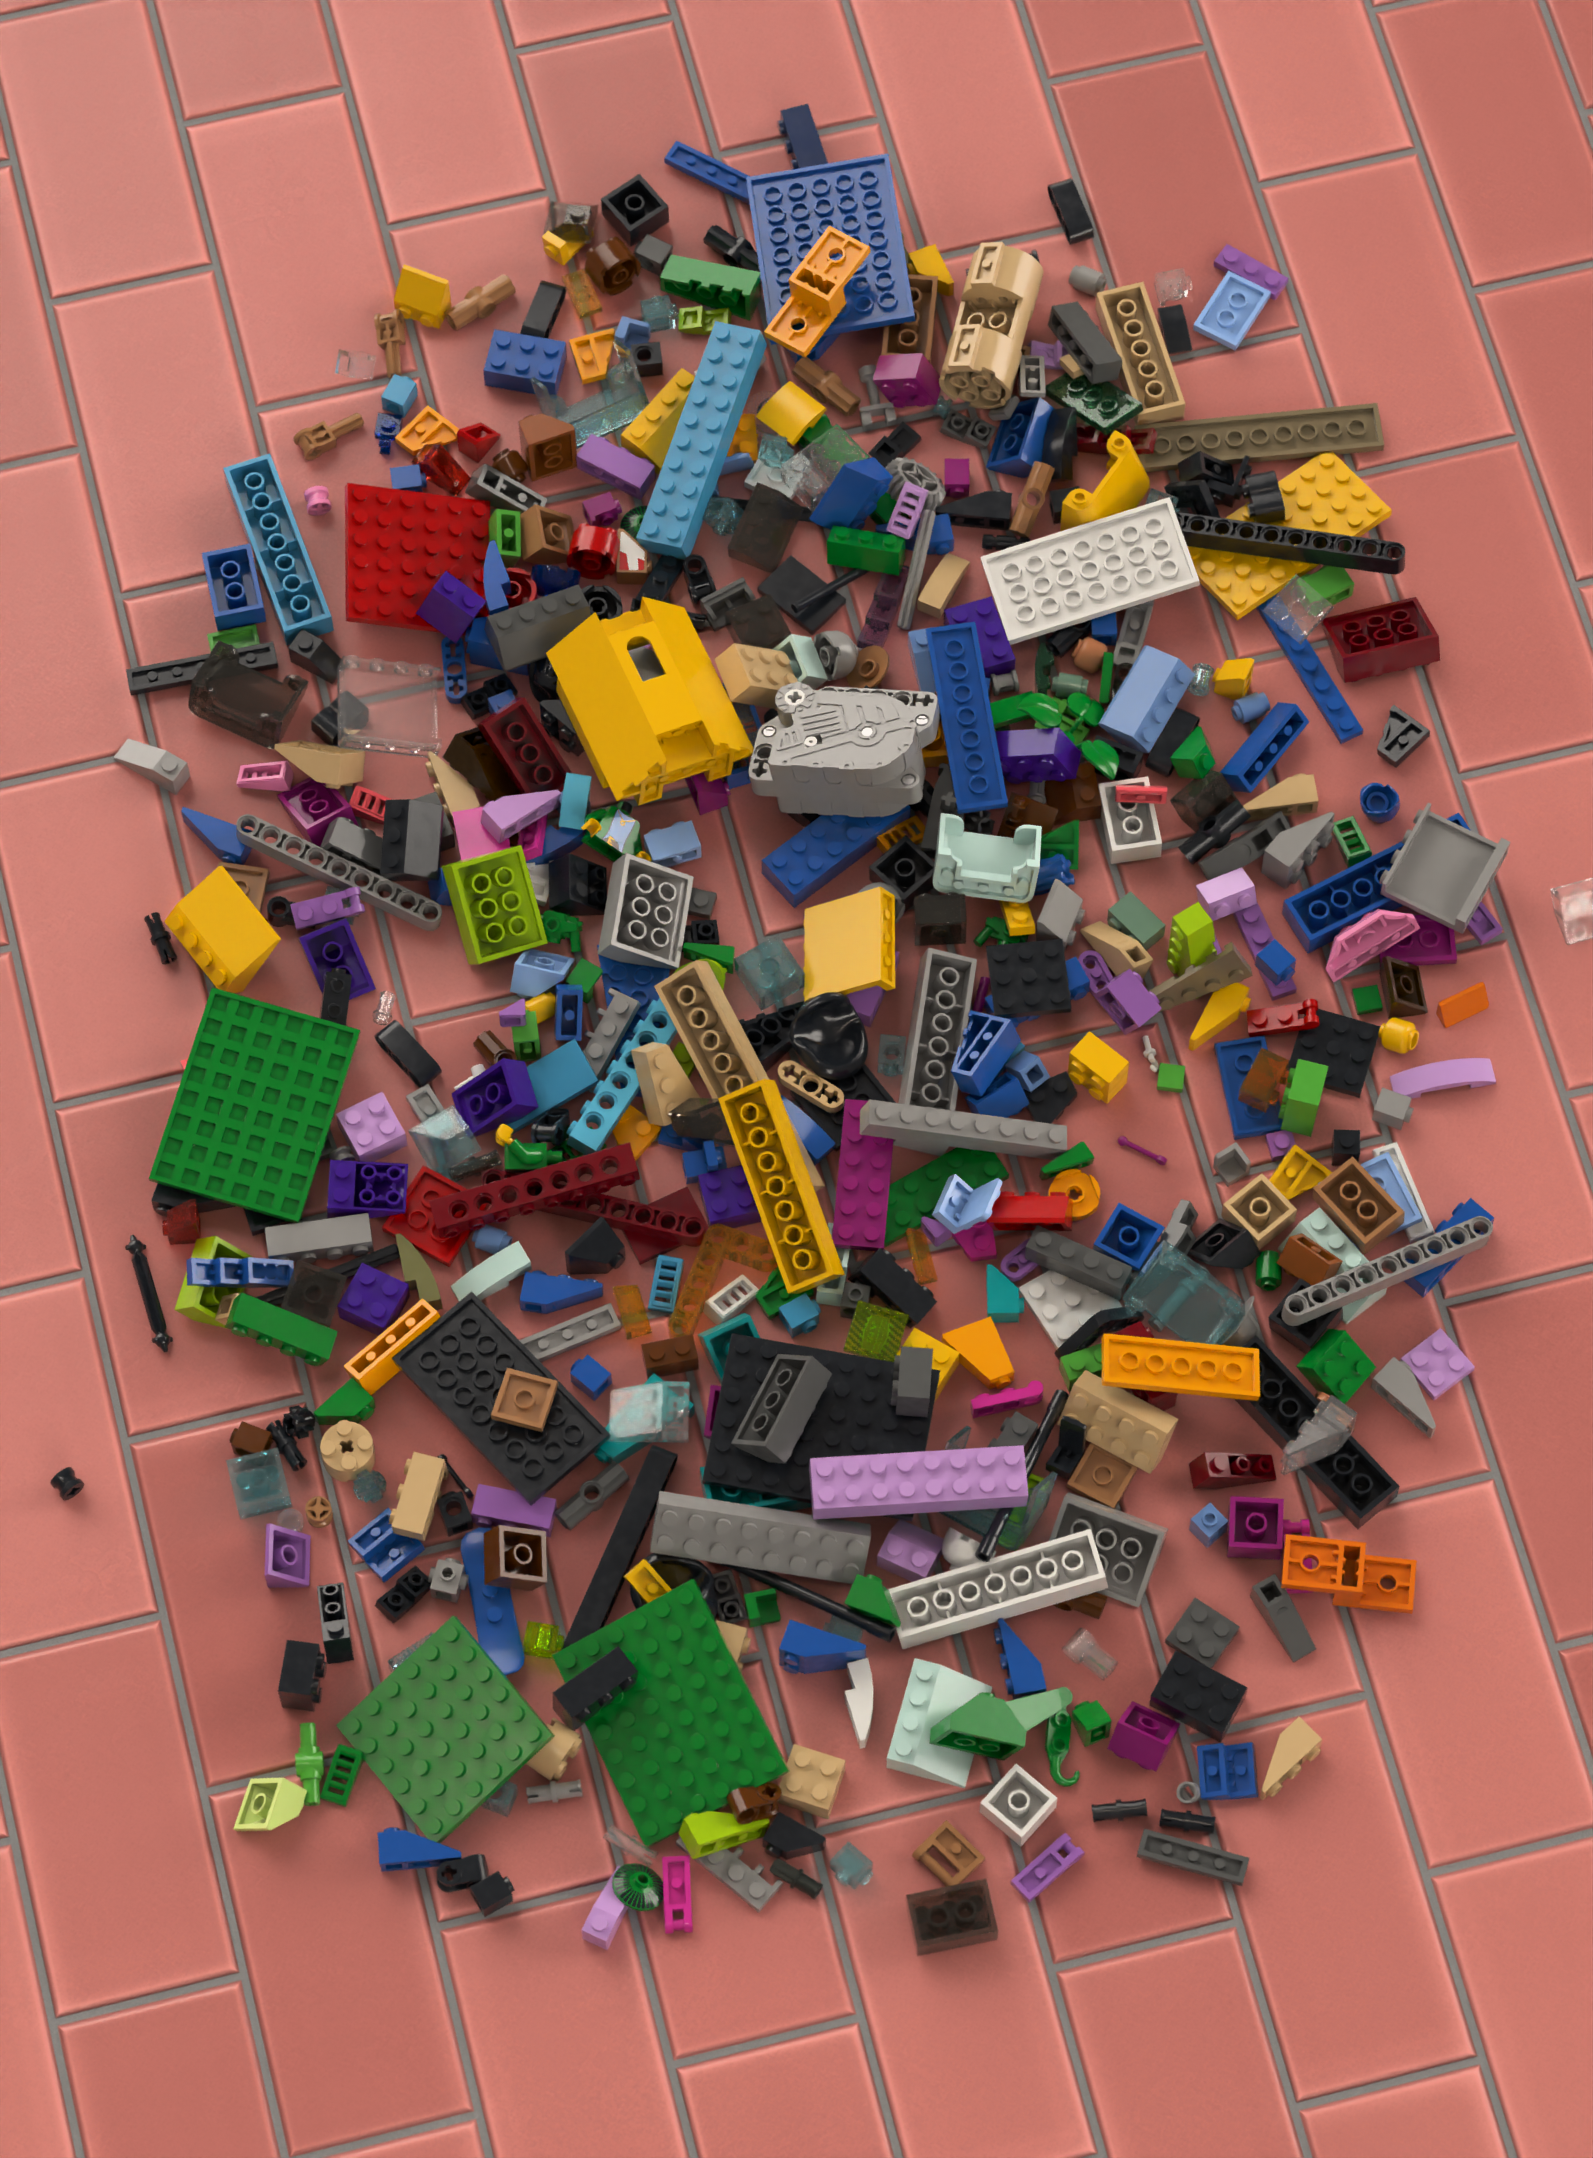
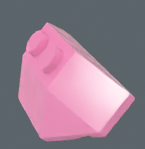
M1377 909L1374 912L1365 914L1360 921L1352 926L1344 927L1334 937L1326 965V971L1333 983L1419 930L1420 927L1413 914Z

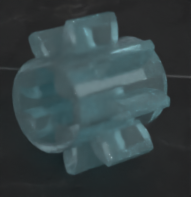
M365 1469L357 1474L358 1479L353 1481V1490L360 1500L365 1502L371 1500L375 1503L383 1498L382 1493L386 1491V1481L381 1473L375 1470L368 1472Z

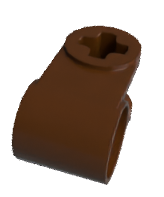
M768 1782L759 1787L737 1788L730 1792L726 1799L736 1821L739 1824H748L753 1821L775 1817L778 1812L777 1802L781 1798L782 1791L775 1783Z

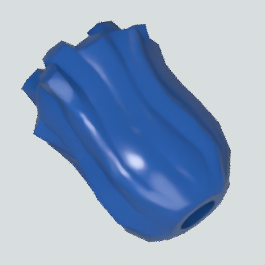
M1058 853L1053 857L1040 859L1035 896L1050 892L1055 879L1062 881L1067 887L1075 885L1074 876L1070 873L1069 868L1071 862L1063 854Z

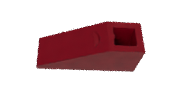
M1204 1452L1189 1463L1193 1489H1221L1276 1480L1272 1455Z

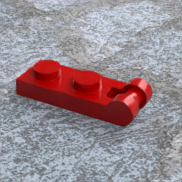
M1306 999L1302 1003L1248 1010L1247 1024L1250 1038L1317 1028L1319 1026V1017L1316 1015L1318 1001ZM1301 1014H1306L1304 1018L1300 1019L1299 1017Z

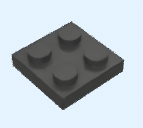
M1194 1598L1165 1639V1643L1178 1652L1212 1669L1239 1631L1240 1626L1197 1598Z

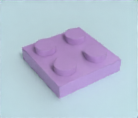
M1441 1328L1400 1359V1361H1404L1410 1366L1417 1382L1433 1400L1474 1371L1475 1368Z

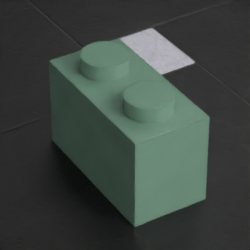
M1131 891L1108 909V925L1139 941L1146 951L1164 937L1166 925Z

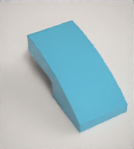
M573 773L566 774L559 827L582 830L581 827L584 825L590 799L592 776Z

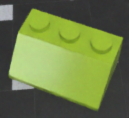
M211 1236L196 1240L191 1258L217 1259L221 1257L244 1259L252 1256L217 1236ZM186 1271L174 1310L194 1321L225 1328L224 1324L215 1320L222 1296L244 1293L245 1288L187 1286Z

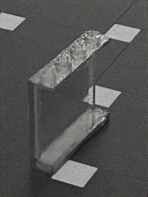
M355 655L343 656L337 667L338 748L428 758L427 752L432 751L437 756L442 748V739L438 738L437 676L441 671V667H433L430 664H408L405 661L390 662L380 658L364 659Z

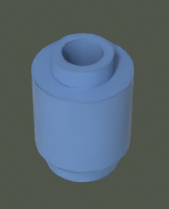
M1255 692L1237 699L1233 702L1234 706L1231 707L1234 719L1236 721L1239 720L1242 724L1266 715V712L1270 711V703L1264 692L1259 694Z
M487 1224L482 1229L475 1230L472 1241L475 1242V1248L493 1255L510 1246L513 1239L512 1236L508 1235V1232Z

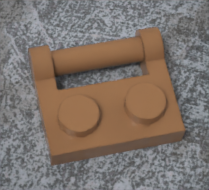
M947 1820L912 1854L917 1861L921 1860L946 1885L945 1889L950 1894L985 1861V1857ZM934 1848L958 1873L952 1877L928 1853L930 1849Z

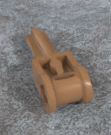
M395 309L393 313L384 315L378 313L374 316L377 344L383 350L385 349L387 376L392 379L394 374L402 375L399 346L406 344L404 317L400 309Z
M358 413L330 426H327L322 421L310 428L300 430L294 436L293 441L301 447L306 460H314L322 453L335 448L337 438L363 426L364 421Z

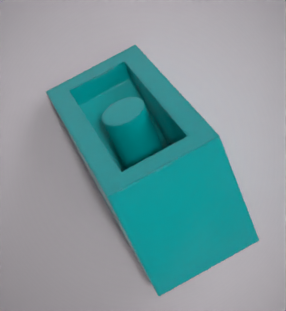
M987 1264V1317L991 1316L993 1323L1019 1322V1313H1024V1298H1019V1288L992 1264Z

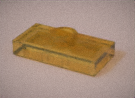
M585 269L562 276V282L580 319L602 312V305Z

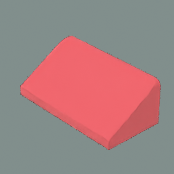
M1116 785L1115 802L1166 803V786Z

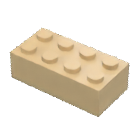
M1085 1370L1074 1383L1057 1425L1060 1426L1063 1416L1080 1421L1087 1426V1441L1151 1474L1165 1453L1178 1418L1119 1387L1102 1386V1378Z

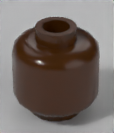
M507 448L492 459L494 461L492 465L494 469L519 483L526 479L524 474L528 470V465L517 450L510 451Z

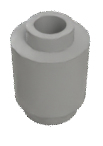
M1076 265L1069 277V284H1072L1073 288L1096 296L1098 292L1104 291L1107 280L1104 279V273L1084 265L1081 267Z

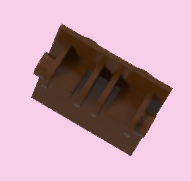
M1011 792L1008 807H1006L997 836L1014 838L1016 829L1022 825L1042 826L1041 835L1052 831L1059 809Z

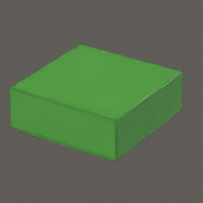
M1160 1063L1157 1090L1182 1093L1185 1066Z

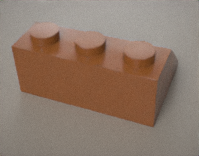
M542 413L529 415L518 421L521 455L528 465L527 472L532 482L577 467L576 436L573 425Z

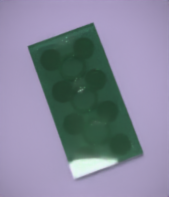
M1066 372L1045 386V395L1064 408L1076 407V416L1104 435L1114 431L1143 411L1141 402L1111 382L1106 381L1092 384L1085 374L1073 379Z

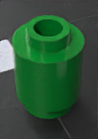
M1272 1250L1261 1251V1254L1256 1259L1255 1283L1264 1291H1273L1282 1284V1267L1277 1264L1279 1253Z

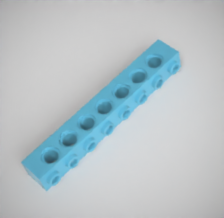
M660 998L658 1001L653 1000L646 1011L649 1015L645 1021L640 1019L633 1030L635 1036L632 1041L626 1040L620 1050L622 1056L618 1061H612L606 1072L609 1074L605 1081L600 1080L593 1091L596 1094L592 1101L587 1100L580 1111V1114H582L578 1122L574 1120L567 1130L569 1135L567 1144L584 1155L601 1150L640 1090L636 1069L629 1068L626 1064L634 1062L631 1050L640 1047L641 1042H656L669 1046L678 1032ZM661 1022L665 1027L661 1029L656 1028L653 1023ZM621 1082L625 1085V1088L618 1089L613 1083ZM607 1102L611 1104L612 1108L604 1109L600 1106V1103ZM593 1122L596 1123L599 1126V1128L590 1129L587 1127L586 1124Z

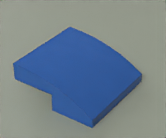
M389 1508L348 1540L349 1545L384 1583L425 1550L423 1544L418 1539L394 1534L392 1525L389 1524L391 1514Z
M1252 1742L1226 1746L1224 1743L1197 1746L1202 1800H1231L1259 1797L1255 1748Z

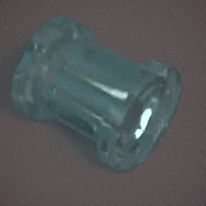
M1204 663L1194 664L1192 671L1195 673V676L1187 689L1194 695H1208L1210 691L1208 684L1210 677L1214 674V669Z

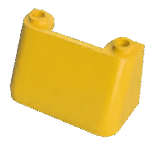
M1115 430L1108 439L1107 451L1110 454V459L1106 464V469L1109 472L1093 494L1084 489H1075L1062 502L1060 532L1134 509L1147 494L1150 479L1129 438Z

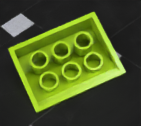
M522 845L442 866L468 964L485 963L548 943Z

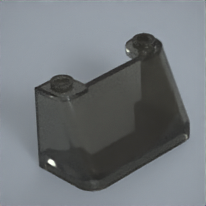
M218 640L192 680L188 702L190 711L208 722L265 748L274 749L275 744L281 742L307 690L308 681L298 675H287L283 682H280L239 663L240 656L237 649Z

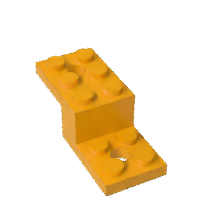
M828 226L788 279L791 296L765 329V337L806 358L846 305L843 288L869 255L870 247ZM836 253L843 255L839 260L830 259V256ZM802 323L805 325L801 330L792 329L794 324Z

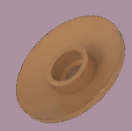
M876 645L868 646L859 651L855 667L847 675L849 685L852 688L868 686L871 689L877 686L883 680L889 668L890 660L887 651Z

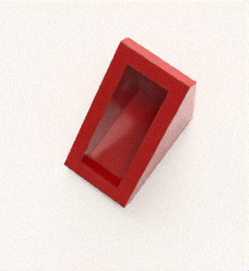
M483 423L459 429L457 432L459 452L479 463L498 441L501 434Z

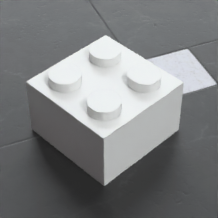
M1015 1764L981 1801L980 1813L1021 1847L1054 1811L1057 1805V1797L1019 1765Z

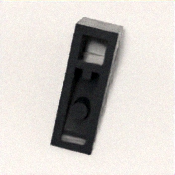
M1002 490L985 491L936 508L935 515L948 513L952 526L1008 531L1012 493H1006Z
M157 1183L151 1200L153 1209L159 1215L170 1217L171 1215L180 1217L236 1207Z

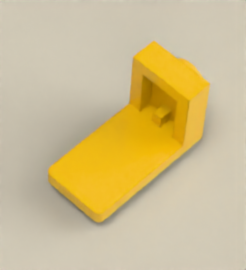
M575 221L560 237L547 231L542 236L544 252L547 256L564 266L594 236V232L579 221Z

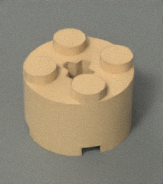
M342 1420L330 1427L323 1435L320 1451L323 1464L330 1476L338 1481L348 1482L349 1480H360L370 1473L375 1464V1449L372 1437L365 1427L355 1422Z
M553 1717L551 1724H547V1727L555 1737L536 1753L526 1765L550 1781L553 1779L559 1781L567 1769V1758L574 1759L582 1746L583 1740L580 1739V1734Z

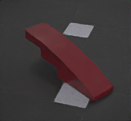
M1102 421L1077 423L1078 452L1109 454L1107 451V441L1116 430L1129 438L1137 455L1153 454L1157 438V432L1154 428L1132 430L1128 424L1105 426Z

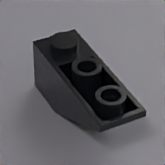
M344 1583L317 1586L327 1664L354 1660Z

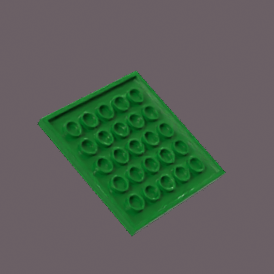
M452 1616L336 1725L352 1746L364 1753V1761L429 1840L437 1843L445 1840L555 1737L456 1616Z

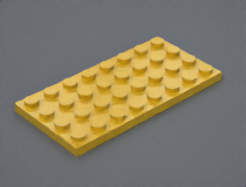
M1333 452L1317 455L1278 482L1285 507V520L1265 524L1361 537L1390 517L1392 510ZM1249 502L1225 518L1255 523L1254 518H1249L1247 504ZM1187 546L1200 583L1237 621L1319 565Z

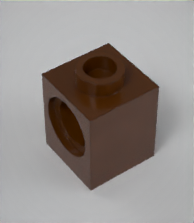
M242 1421L239 1429L235 1428L233 1430L230 1443L234 1454L263 1464L273 1439L271 1432Z

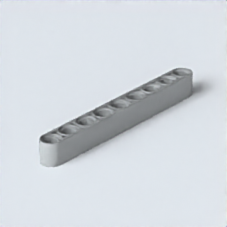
M245 814L237 820L236 835L242 844L341 891L352 887H360L356 885V882L359 880L366 881L368 885L360 887V900L426 931H434L440 926L442 909L435 901L254 815ZM250 826L254 830L247 833L242 831V828ZM268 837H273L277 841L274 843H267L265 842V839ZM297 848L299 853L290 854L287 850ZM312 859H320L322 863L313 865L310 861ZM340 869L343 870L345 874L342 876H337L333 874V871ZM381 891H387L391 895L387 898H383L379 896L378 893ZM410 902L413 904V907L407 909L402 907L401 904ZM433 913L436 915V918L427 919L424 917V914Z
M1484 1216L1474 1217L1291 1294L1284 1303L1281 1314L1282 1319L1290 1326L1303 1324L1478 1250L1487 1244L1493 1231L1492 1222ZM1474 1230H1481L1484 1235H1479ZM1456 1239L1460 1241L1461 1244H1455L1451 1240ZM1428 1249H1434L1439 1254H1432ZM1405 1259H1412L1415 1261V1264H1410ZM1383 1268H1388V1269H1390L1393 1273H1391V1274L1386 1273V1272H1384L1382 1269H1383ZM1359 1278H1366L1370 1283H1363ZM1336 1288H1343L1347 1293H1340ZM1318 1297L1322 1299L1324 1302L1317 1303L1313 1300V1298ZM1296 1307L1300 1310V1312L1295 1313L1291 1311L1289 1308Z

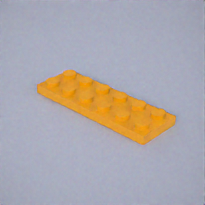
M1104 1333L1102 1336V1386L1258 1401L1260 1397L1259 1349Z

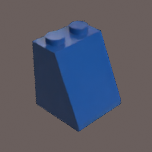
M487 617L475 618L472 628L468 627L465 635V642H468L466 653L470 654V663L503 670L484 630ZM530 663L507 672L529 676Z

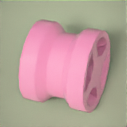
M314 486L304 492L305 500L308 502L307 511L310 515H323L331 510V502L327 499L329 493L326 487Z

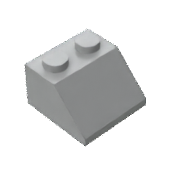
M1058 879L1054 880L1037 921L1036 941L1063 939L1065 953L1067 946H1072L1077 933L1074 929L1076 924L1081 925L1085 910L1082 909L1083 899Z

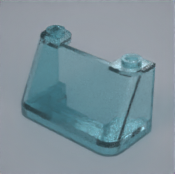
M1165 1240L1156 1248L1123 1295L1124 1305L1134 1313L1137 1311H1147L1185 1340V1342L1221 1345L1245 1317V1303L1235 1292Z

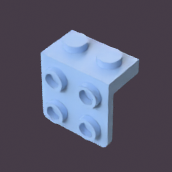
M954 1174L948 1177L932 1215L953 1234L964 1229L968 1230L972 1225L980 1221L984 1222L991 1216L992 1206L1001 1193L1000 1188L1003 1181L997 1178L973 1190L960 1177Z

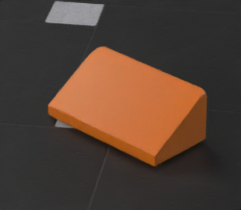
M1479 982L1438 1003L1436 1015L1445 1028L1488 1009L1489 1001L1484 982Z

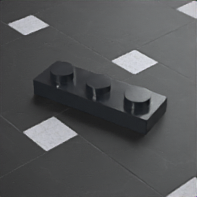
M661 555L636 596L634 606L641 607L642 596L665 602L684 570V560L674 556Z

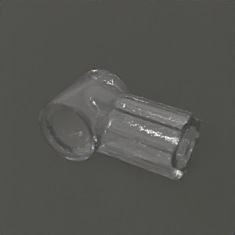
M1079 1628L1062 1647L1067 1657L1077 1664L1082 1663L1102 1681L1108 1678L1118 1665V1661L1098 1646L1096 1639L1083 1628Z

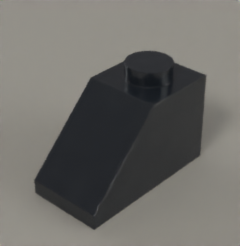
M1198 451L1178 463L1180 482L1205 480L1207 484L1208 480L1212 479L1233 486L1234 475L1232 465L1204 452Z
M303 629L300 630L288 647L292 663L331 684L335 682L346 666V663L322 639Z
M778 1812L763 1837V1847L766 1853L772 1857H782L787 1860L824 1850L826 1847V1837Z

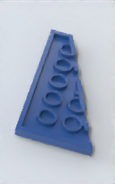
M598 954L600 968L603 970L602 980L607 1008L613 999V996L607 993L609 988L641 1003L640 1008L615 1051V1058L618 1061L622 1056L620 1050L626 1040L632 1041L635 1036L633 1030L640 1019L645 1021L649 1015L646 1013L649 1005L653 1000L658 1001L660 998L654 986L668 978L671 969L619 962ZM654 1022L653 1025L656 1028H660L661 1022ZM648 1042L640 1043L641 1046L648 1044ZM634 1062L626 1063L629 1068L635 1069ZM620 1082V1088L623 1089L625 1085ZM641 1089L638 1091L636 1097H642Z

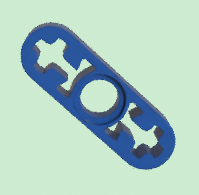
M446 636L441 643L445 695L450 703L461 704L462 697L468 693L464 643L461 637L455 643ZM450 644H455L456 657H451ZM451 665H459L462 668L458 674L448 672V668ZM453 682H458L459 695H454Z

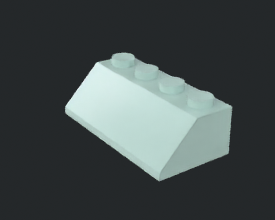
M1320 1207L1303 1219L1278 1247V1250L1282 1253L1289 1237L1303 1233L1343 1261L1336 1276L1369 1262ZM1359 1278L1363 1283H1370L1366 1278ZM1336 1288L1340 1293H1347L1343 1288ZM1387 1288L1343 1306L1342 1321L1347 1325L1386 1294Z

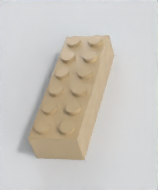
M1144 282L1098 292L1096 294L1095 309L1105 338L1122 359L1119 379L1135 425L1166 423L1184 419L1186 403Z

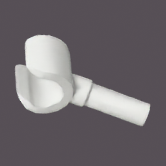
M483 1064L473 1066L471 1068L473 1076L455 1086L454 1089H459L484 1072L486 1069Z

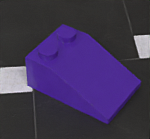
M347 918L298 937L322 994L325 973L331 972V968L347 970L346 974L352 975L349 1000L376 989Z
M503 1058L451 1093L464 1138L467 1140L497 1129L502 1124L507 1125L520 1120L538 1108L525 1061Z

